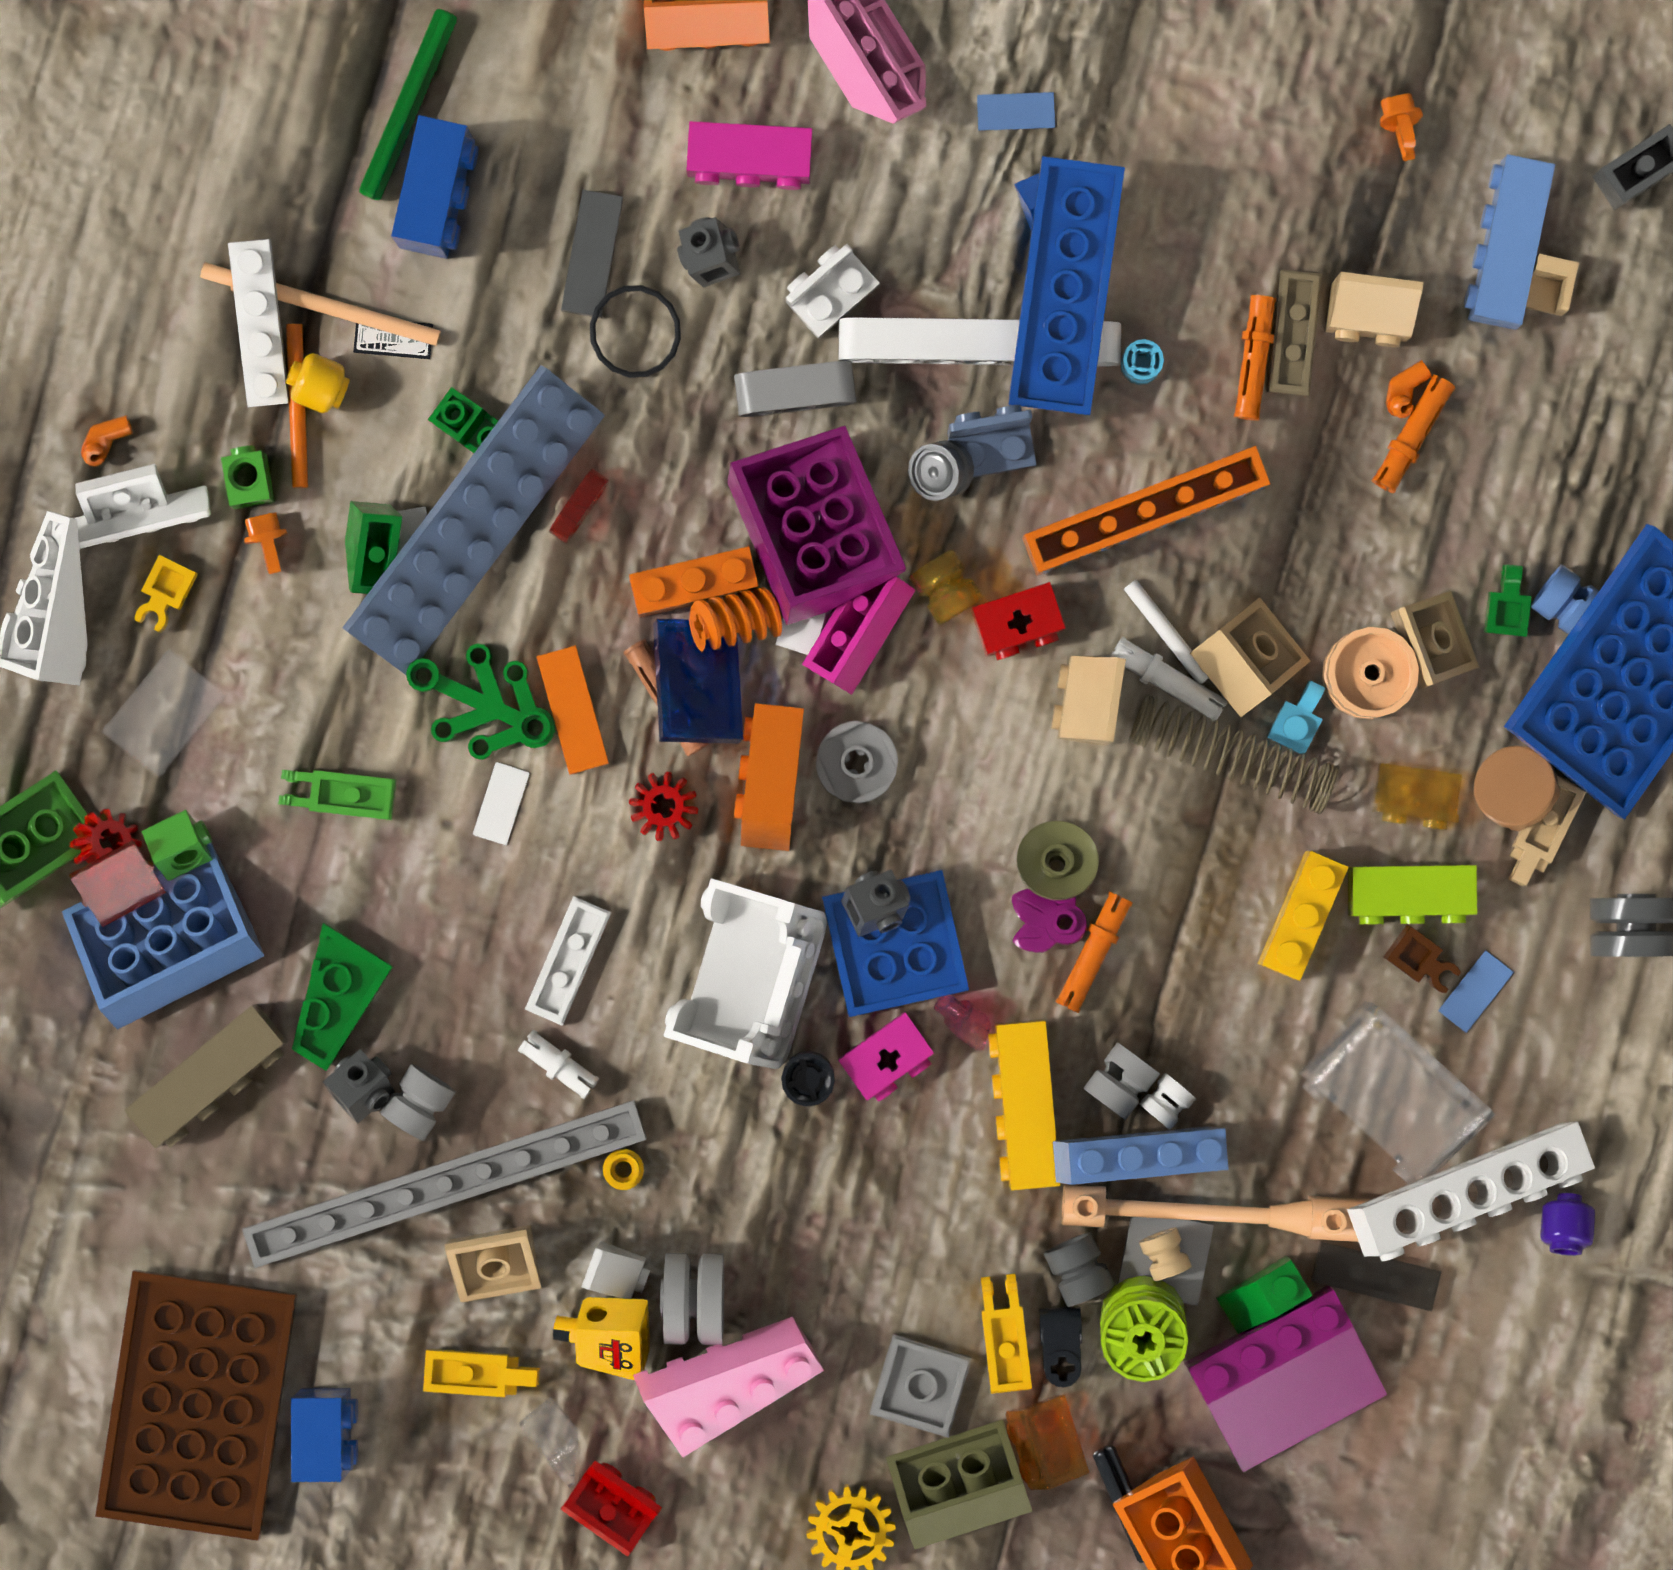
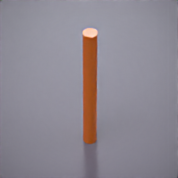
M286 324L288 373L294 361L302 363L304 360L303 324ZM288 385L292 488H308L306 407L292 401V386Z

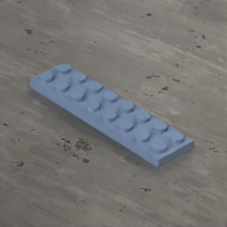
M540 365L342 628L406 675L409 665L424 656L605 415L550 370Z

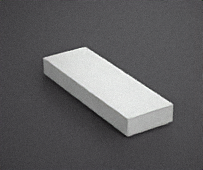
M573 896L525 1010L562 1026L564 1025L612 912Z

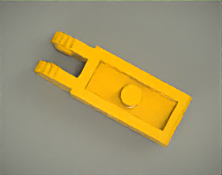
M1007 1274L1005 1280L1010 1307L996 1309L993 1306V1282L990 1281V1277H981L984 1310H981L991 1394L1032 1389L1023 1307L1019 1306L1016 1275Z

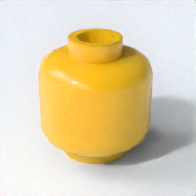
M311 353L304 358L302 363L293 362L285 383L292 386V401L319 413H326L332 407L336 409L340 407L350 379L345 377L343 365L318 354Z

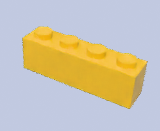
M1036 1020L995 1024L996 1033L988 1034L990 1058H998L999 1074L992 1075L994 1099H1002L1003 1115L995 1116L997 1140H1005L1007 1156L999 1157L1001 1181H1009V1188L1011 1190L1061 1186L1060 1183L1056 1182L1053 1141H1056L1046 1021Z

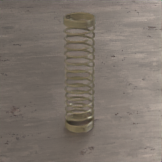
M1149 694L1145 696L1134 722L1129 743L1133 742L1137 746L1142 743V747L1145 748L1165 709L1154 748L1155 753L1158 752L1178 712L1166 754L1167 757L1171 756L1178 738L1190 717L1187 734L1179 757L1180 762L1183 761L1193 737L1202 723L1199 740L1191 763L1192 767L1196 765L1200 753L1215 726L1212 743L1203 768L1204 771L1208 770L1213 756L1227 731L1224 749L1216 771V775L1219 776L1234 743L1240 735L1237 752L1228 777L1229 781L1233 779L1241 758L1252 740L1249 758L1241 780V785L1245 784L1249 772L1265 744L1253 789H1257L1262 775L1277 749L1274 767L1265 792L1268 795L1283 762L1290 753L1278 799L1282 798L1290 777L1302 758L1299 776L1290 803H1294L1299 789L1314 763L1310 786L1302 807L1303 809L1307 807L1312 795L1309 806L1310 812L1313 811L1319 815L1324 811L1338 776V765H1331L1327 762L1317 773L1318 759L1313 758L1305 768V753H1301L1292 765L1293 749H1287L1280 759V743L1276 744L1267 756L1269 748L1268 739L1262 740L1255 751V734L1250 735L1242 747L1244 731L1243 729L1238 730L1230 742L1231 725L1225 726L1217 739L1219 731L1218 720L1212 722L1204 736L1207 724L1206 715L1200 717L1192 730L1195 717L1194 711L1188 712L1180 725L1182 708L1178 706L1167 722L1170 708L1168 701L1163 703L1154 719L1158 698H1154Z

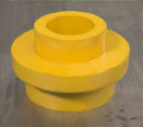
M617 1149L607 1156L603 1164L605 1180L610 1186L619 1190H628L635 1187L641 1181L644 1174V1164L641 1157L630 1149ZM621 1161L628 1162L631 1165V1174L626 1177H622L616 1172V1165Z

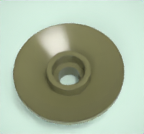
M1050 821L1034 827L1024 836L1017 851L1016 862L1020 878L1033 893L1050 900H1066L1080 895L1092 884L1098 871L1099 856L1094 841L1082 828L1069 822ZM1053 860H1060L1065 867L1060 871H1055L1050 868L1049 863Z

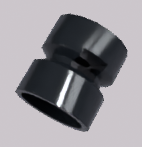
M814 1051L799 1052L792 1056L784 1066L781 1076L782 1088L786 1096L795 1104L805 1107L816 1106L824 1102L833 1091L835 1084L834 1069L830 1061L821 1053Z

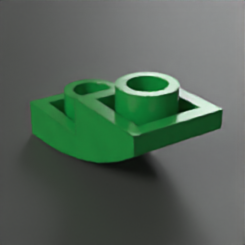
M453 387L449 389L428 418L429 422L472 453H475L499 421Z

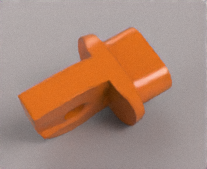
M1410 93L1387 97L1381 100L1380 103L1384 115L1380 118V126L1390 132H1396L1403 161L1415 159L1414 147L1416 146L1413 126L1423 117L1422 110L1419 107H1415L1413 96Z
M268 513L245 519L249 536L244 538L245 544L260 542L268 573L281 572L273 539L288 533L286 529L280 528L277 513Z

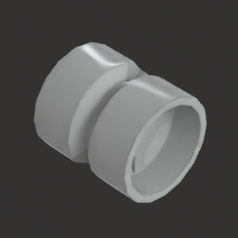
M1117 1042L1104 1059L1105 1070H1096L1083 1089L1126 1120L1139 1103L1137 1094L1139 1092H1147L1160 1073Z
M411 1064L399 1082L402 1092L393 1093L380 1113L403 1131L425 1141L436 1123L433 1115L434 1112L444 1111L456 1091L433 1074L415 1064Z

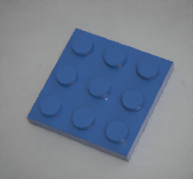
M942 870L899 879L904 882L910 895L909 907L902 920V924L885 933H880L878 929L858 937L841 902L845 892L822 897L849 1017L969 990Z

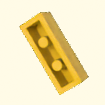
M1305 851L1257 964L1293 980H1301L1349 868L1348 866L1313 851Z

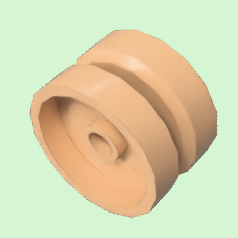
M1366 627L1345 635L1332 645L1323 661L1322 682L1327 697L1338 710L1353 718L1371 720L1396 712L1410 700L1417 687L1419 666L1414 650L1402 636L1387 628ZM1371 665L1377 669L1373 675L1378 678L1374 681L1367 679L1364 673L1365 668Z

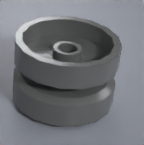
M1617 894V898H1590L1591 920L1596 923H1616V931H1596L1590 935L1591 956H1673V931H1656V923H1673V898H1656V894Z

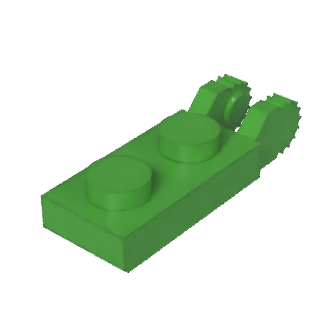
M282 770L281 779L294 783H300L301 781L312 782L310 799L292 794L279 795L278 804L306 807L309 808V811L392 820L396 779L313 770V773Z

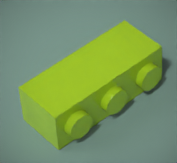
M1477 865L1348 868V916H1359V924H1384V916H1400V924H1425V915H1441V923H1466V915H1477Z

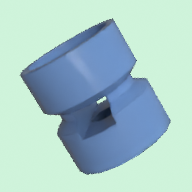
M1561 564L1540 589L1530 608L1547 620L1558 619V628L1569 635L1599 590L1592 585L1581 586V577Z

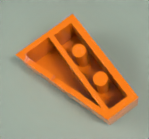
M755 703L753 717H745L743 741L750 742L749 756L741 755L738 778L739 780H746L745 794H736L734 818L742 819L741 846L790 851L804 708Z

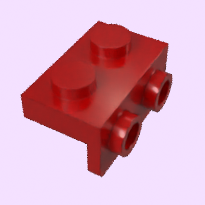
M594 1461L585 1471L560 1510L628 1557L662 1507L655 1502L656 1498L651 1492L640 1486L634 1488L621 1479L623 1476L617 1468L605 1462L600 1464Z

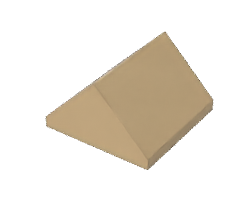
M1451 591L1391 612L1398 634L1407 641L1415 652L1419 666L1417 683L1419 689L1479 668Z
M531 1225L450 1239L445 1244V1252L461 1303L541 1288Z

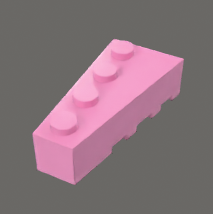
M792 1316L743 1334L741 1341L727 1346L713 1345L706 1348L707 1353L686 1361H683V1358L680 1357L667 1362V1368L650 1374L645 1370L634 1374L633 1377L644 1403L681 1456L685 1457L820 1374L824 1369L811 1343Z

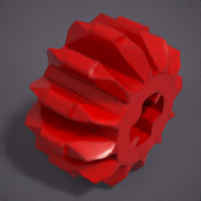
M668 771L665 772L663 785L660 786L654 773L648 775L649 782L653 787L651 790H648L641 783L636 784V790L645 795L644 800L637 798L629 799L630 805L643 806V811L631 815V820L637 822L644 818L648 819L640 830L643 835H647L652 827L657 825L655 834L657 841L663 840L665 827H669L673 839H678L680 835L675 826L676 823L679 822L688 830L693 827L690 821L683 818L684 812L692 815L699 813V808L685 806V801L693 800L697 797L696 791H689L681 795L679 792L686 786L688 781L682 777L678 780L675 787L672 788L670 786L673 777L672 773ZM660 795H663L667 800L673 799L675 801V809L670 808L673 814L667 818L662 813H654L653 804H658L655 799Z
M110 809L102 810L99 817L93 812L88 813L84 817L85 824L78 823L73 829L79 838L73 839L69 847L81 850V853L74 858V863L81 864L83 861H86L88 863L86 875L91 876L99 869L102 880L109 879L113 872L118 876L124 875L128 871L127 865H134L138 861V856L133 851L142 846V841L131 838V835L138 830V826L134 824L126 828L123 825L126 820V814L120 813L113 820ZM109 840L112 847L103 849L100 841Z

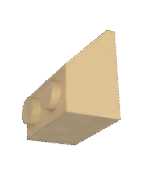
M1340 272L1331 283L1325 332L1335 333V339L1339 341L1359 342L1361 336L1376 338L1375 344L1379 346L1400 347V342H1407L1412 337L1423 290V282Z
M1260 597L1190 652L1200 669L1210 678L1228 701L1227 703L1234 708L1240 717L1273 694L1310 662V659Z

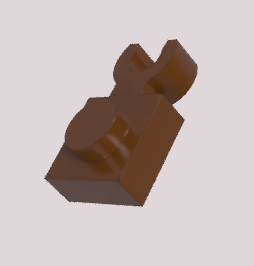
M1408 924L1383 956V958L1418 983L1427 974L1429 984L1441 993H1447L1449 989L1440 983V974L1445 970H1449L1457 976L1461 973L1460 969L1450 961L1436 960L1443 949Z

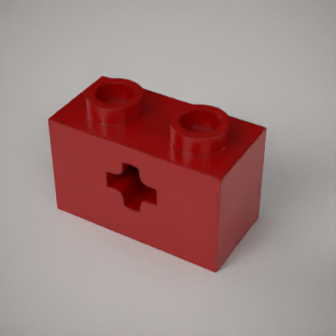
M1050 582L971 608L985 655L987 657L995 654L997 661L1020 654L1018 646L1034 641L1036 648L1059 641L1057 633L1066 629ZM1019 612L1021 618L1029 617L1031 623L1026 625L1024 634H1020L1017 628L1009 629L1008 623L1014 619L1013 613Z

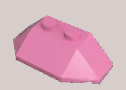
M808 0L809 38L853 108L894 124L926 107V98L924 97L926 88L925 64L885 0Z

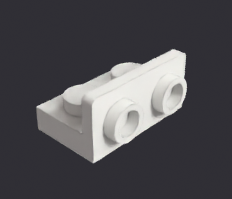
M845 244L841 249L836 245L831 247L818 259L817 262L821 266L810 276L805 272L802 273L787 287L790 294L786 297V303L818 339L837 324L839 319L846 316L880 286L877 279L853 254V249L848 244Z

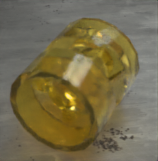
M954 549L930 561L908 577L920 597L929 598L930 601L927 608L939 626L984 598L973 579L963 577L962 574L965 567Z

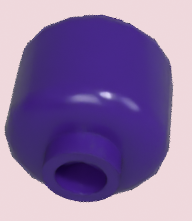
M1559 1193L1557 1194V1200L1549 1201L1543 1205L1540 1238L1544 1244L1550 1246L1549 1251L1551 1253L1577 1256L1582 1254L1583 1249L1593 1244L1595 1209L1589 1204L1582 1202L1581 1195Z

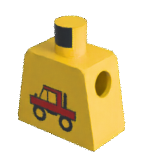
M587 1297L582 1301L578 1318L557 1315L553 1329V1340L575 1343L576 1363L581 1367L634 1380V1374L645 1370L650 1352L648 1300Z

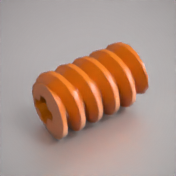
M764 587L755 589L753 593L747 590L740 592L738 596L733 593L725 595L723 599L713 597L708 602L704 600L694 601L691 606L689 615L690 630L693 640L701 652L705 649L706 640L709 641L713 650L720 649L722 636L725 643L731 647L735 646L737 642L736 633L739 634L743 643L751 642L752 630L758 640L766 639L767 627L774 637H779L782 633L779 606L770 591Z

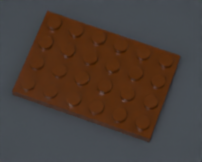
M142 1270L132 1271L95 1517L259 1541L263 1526L297 1293Z

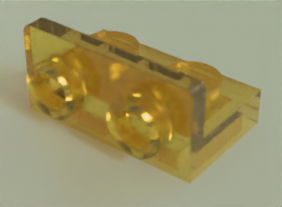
M1379 763L1372 812L1382 813V821L1406 824L1407 817L1423 819L1422 827L1447 830L1448 823H1459L1460 815L1457 814L1462 775Z

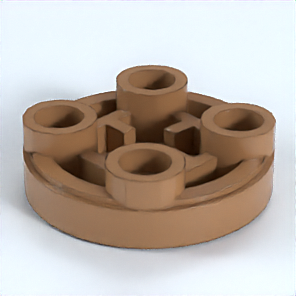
M1510 746L1494 752L1482 763L1476 774L1474 794L1479 808L1491 821L1513 831H1521L1538 823L1551 811L1560 796V787L1556 772L1548 761L1529 747Z

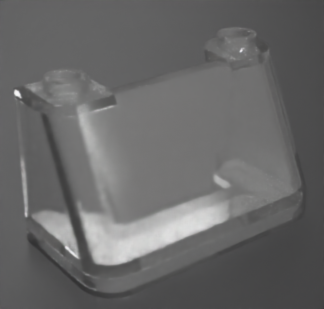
M1364 1001L1298 1073L1306 1080L1301 1087L1319 1103L1324 1097L1332 1102L1397 1163L1392 1170L1408 1185L1438 1172L1495 1116L1494 1112L1391 1017L1371 1002Z

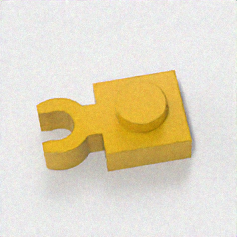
M159 555L141 592L150 595L151 598L148 603L141 605L137 609L135 621L142 623L147 613L156 612L158 622L154 630L160 633L164 631L169 620L166 612L169 605L181 610L198 573Z

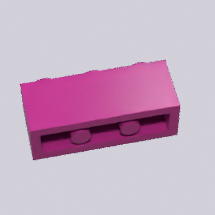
M689 121L687 176L695 178V183L701 185H719V179L736 180V186L760 187V181L777 182L776 187L779 189L799 190L801 189V184H810L812 128Z
M896 576L836 607L802 665L852 695L914 594L915 589Z

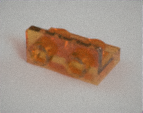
M1065 1394L1055 1395L1025 1408L1006 1411L1005 1414L1008 1421L1007 1433L1010 1440L1016 1446L1020 1459V1474L1030 1490H1049L1090 1473Z

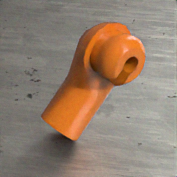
M1422 360L1394 376L1389 381L1386 406L1391 415L1398 418H1406L1412 413L1414 405H1412L1414 388L1432 377Z
M124 415L101 422L89 429L81 448V455L86 464L93 467L102 465L114 440L133 435L128 416Z

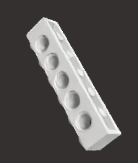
M1560 1123L1349 1208L1347 1211L1364 1257L1380 1256L1381 1261H1387L1405 1253L1403 1247L1413 1242H1416L1417 1246H1423L1441 1239L1440 1231L1452 1227L1453 1232L1472 1227L1477 1224L1475 1217L1484 1213H1488L1489 1217L1506 1213L1512 1210L1511 1202L1523 1198L1524 1202L1527 1203L1548 1195L1546 1188L1555 1184H1559L1560 1188L1577 1184L1583 1181L1582 1173L1595 1169L1579 1123ZM1543 1154L1548 1160L1546 1173L1542 1172L1539 1165ZM1507 1168L1513 1175V1183L1510 1188L1504 1182V1173ZM1471 1183L1476 1186L1478 1196L1474 1203L1468 1196V1188ZM1436 1197L1442 1204V1212L1439 1217H1436L1432 1210V1203ZM1399 1212H1402L1406 1218V1227L1403 1232H1400L1396 1226V1217Z

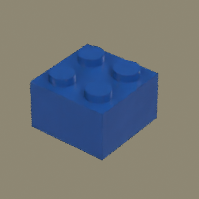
M301 1388L291 1398V1482H342L348 1473L353 1470V1465H357L358 1440H351V1429L353 1423L358 1421L357 1398H351V1388Z

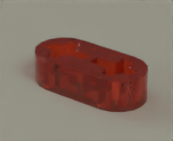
M591 469L553 522L549 533L565 544L568 543L597 503L610 480L595 469Z

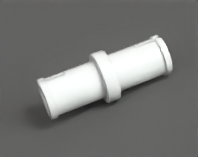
M535 1030L531 1031L527 1036L528 1040L523 1041L518 1051L547 1071L546 1076L551 1080L557 1078L579 1094L582 1099H585L590 1094L589 1087L593 1089L600 1078L594 1076L571 1059L572 1054L566 1049L560 1051L537 1034Z

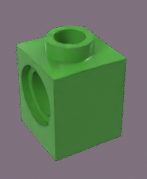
M249 445L230 449L231 456L221 457L230 507L236 510L275 503L266 453L262 450L255 451V446ZM245 466H254L257 470L256 481L247 487L240 486L237 479L239 471Z
M187 810L141 831L153 863L168 881L213 860L207 844L212 842V838L206 825L202 820L195 822Z

